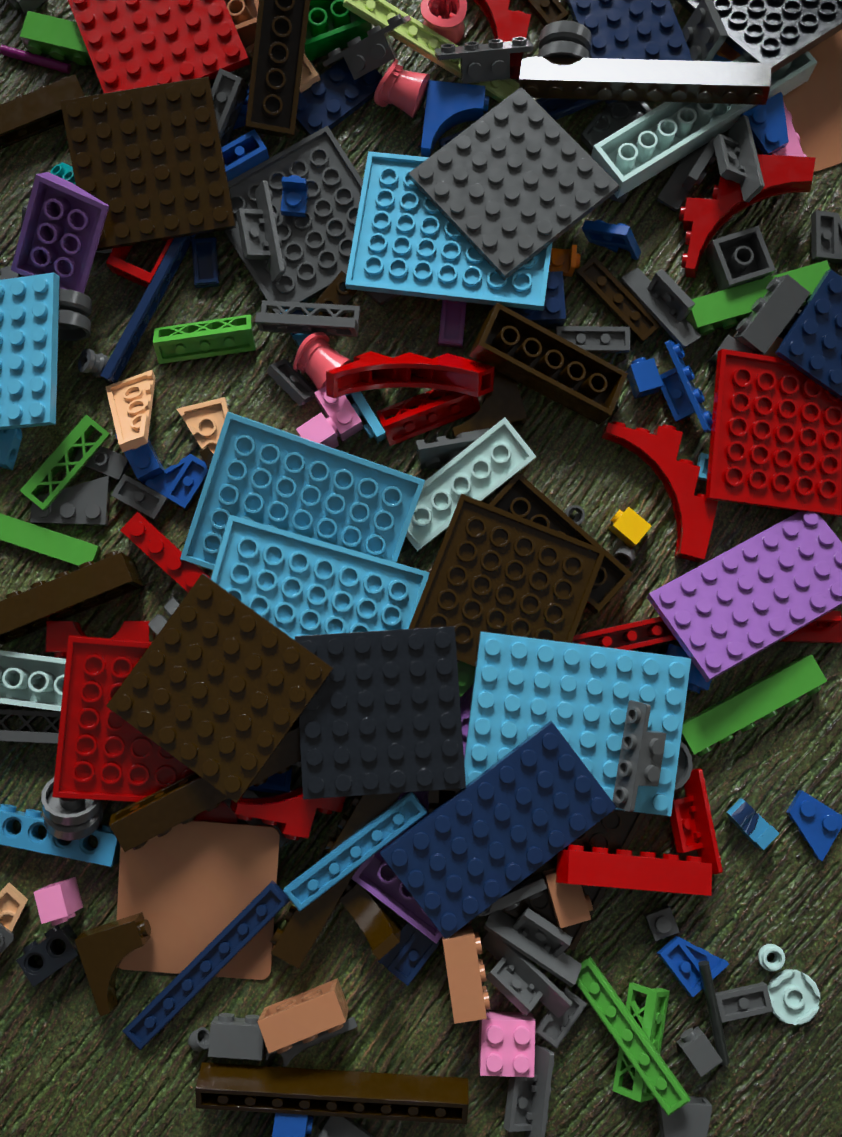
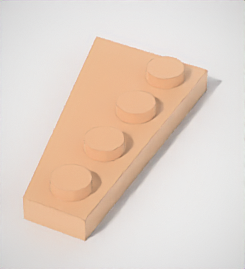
M153 370L105 386L118 443L122 452L137 449L148 443L156 379Z

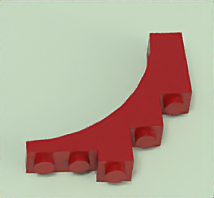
M473 0L482 10L490 24L494 39L509 42L514 37L527 38L531 14L509 10L511 0ZM524 52L510 53L511 79L518 80Z
M757 154L765 186L749 203L743 200L740 184L732 180H726L722 176H720L719 185H714L713 199L687 197L686 206H681L679 221L683 222L684 231H687L685 245H689L688 253H683L681 268H685L686 277L696 278L700 260L709 242L718 230L735 214L756 202L772 196L786 193L810 192L816 157Z
M369 351L355 356L354 362L326 371V396L331 398L365 390L399 387L441 389L479 397L493 391L494 366L449 353L431 359L411 352L392 358Z
M616 421L607 423L603 430L602 438L617 443L636 454L651 467L663 483L671 500L676 518L677 540L674 557L697 563L705 560L718 501L705 499V494H697L695 496L700 466L694 465L693 461L687 459L676 460L683 432L677 431V428L674 426L662 425L658 426L653 434H650V431L645 428L631 429L627 428L626 424Z
M300 786L292 791L276 796L261 798L241 797L237 803L232 800L230 807L239 819L250 821L254 817L262 819L263 823L269 825H277L278 823V828L284 834V837L299 840L300 837L309 838L316 809L325 814H332V811L342 812L345 797L303 799V789Z

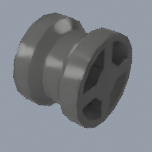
M86 348L78 359V370L85 374L91 373L96 378H101L100 375L108 362V357L102 353L95 354L93 350Z

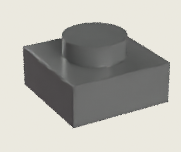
M668 905L644 914L654 941L679 933L671 908Z

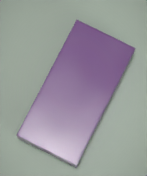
M442 300L438 346L462 348L467 302Z

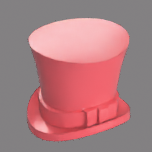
M422 0L421 15L424 18L423 24L451 42L459 43L465 30L463 21L467 12V1Z
M394 59L376 88L374 101L381 107L393 104L411 118H414L426 95L430 75L404 70L403 66L397 64L399 60Z
M315 332L304 339L298 348L293 369L296 372L298 369L303 374L306 372L317 390L326 386V371L351 363L350 359L330 347V344H328L330 338L324 332Z

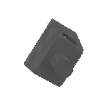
M689 1096L691 1099L687 1104L670 1116H667L655 1098L660 1137H707L712 1105L706 1097Z

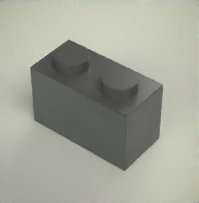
M220 1013L219 1016H215L210 1026L208 1057L262 1060L266 1045L257 1022L260 1016L246 1015L245 1018H236L232 1013Z

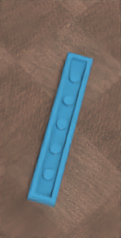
M413 792L406 793L284 887V893L300 912L428 813Z

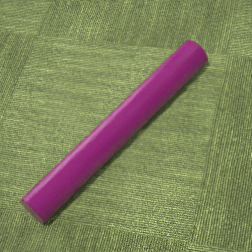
M5 45L0 47L1 55L67 74L71 72V65Z

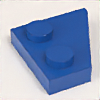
M779 92L767 99L766 105H757L742 114L748 116L754 142L763 155H772L786 147L789 142L783 94Z
M798 790L786 812L792 822L797 825L802 838L811 847L815 858L823 861L842 828V815L804 791Z
M677 936L657 952V955L688 996L692 998L703 989L698 965L700 961L709 962L712 979L729 965L726 960Z

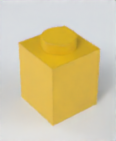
M628 507L624 512L620 509L610 520L613 525L608 530L632 549L652 526Z

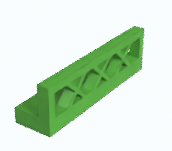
M251 314L154 328L153 345L158 363L165 364L256 350Z
M85 415L21 488L20 492L45 511L111 434L88 415ZM95 429L102 434L96 442L86 443V439ZM79 448H82V459L78 462H69L73 454ZM66 466V477L62 481H53V477L59 470ZM49 485L50 495L44 502H41L36 496L45 486Z
M629 983L626 1007L634 1019L638 1018L643 1032L660 1054L670 991L663 988L651 989L636 983ZM637 991L647 994L645 1006L639 1009L635 1001ZM619 1047L613 1091L638 1102L654 1099L649 1088ZM627 1072H629L633 1079L632 1090L622 1087L623 1076Z

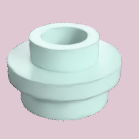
M766 944L759 950L758 961L764 969L777 971L785 963V954L779 946ZM769 953H774V959L772 961L767 960V955Z

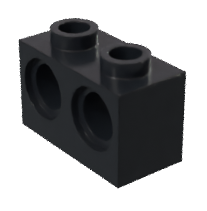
M69 924L62 928L56 925L44 934L46 937L44 941L38 944L35 940L22 949L24 955L16 961L33 987L79 955L75 943L77 935ZM57 939L65 942V951L58 949L56 945ZM35 955H39L42 957V967L38 966L35 963Z

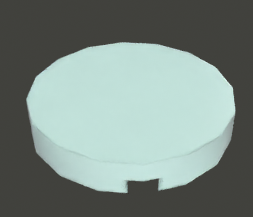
M786 969L776 973L769 981L767 988L773 1008L772 1013L780 1021L793 1025H802L811 1021L817 1014L820 992L816 983L807 974L794 969Z

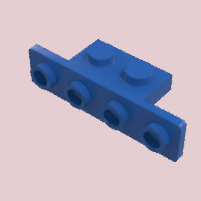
M668 340L665 342V345L675 368L660 375L663 384L661 390L675 422H679L696 413L704 432L711 433L712 414L709 410H705L702 403L705 401L703 393L699 388H695L692 381L695 379L694 373L689 365H685L682 359L685 357V353L679 343L676 344Z

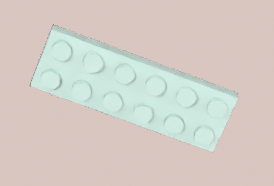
M506 417L425 481L406 534L407 539L417 551H420L448 528L461 494L483 501L537 458Z

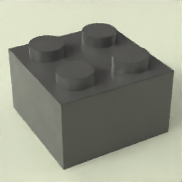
M759 226L712 240L705 251L719 291L770 277L776 271Z

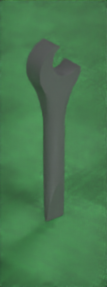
M355 1018L347 1019L343 1023V1027L335 1032L328 1033V1030L318 1033V1037L308 1043H303L301 1040L292 1044L293 1047L280 1053L283 1057L282 1066L285 1067L291 1059L303 1050L358 1027ZM267 1050L266 1060L268 1061L269 1056L273 1053H277V1051L268 1053Z

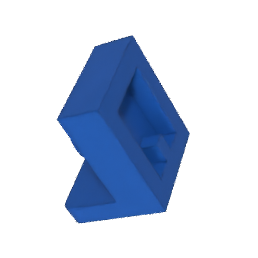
M297 175L282 177L281 215L306 217L308 199L307 180Z

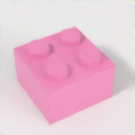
M486 1011L487 1019L479 1020L478 1067L480 1076L534 1077L535 1019L533 1014L528 1013L525 1016L522 1012Z

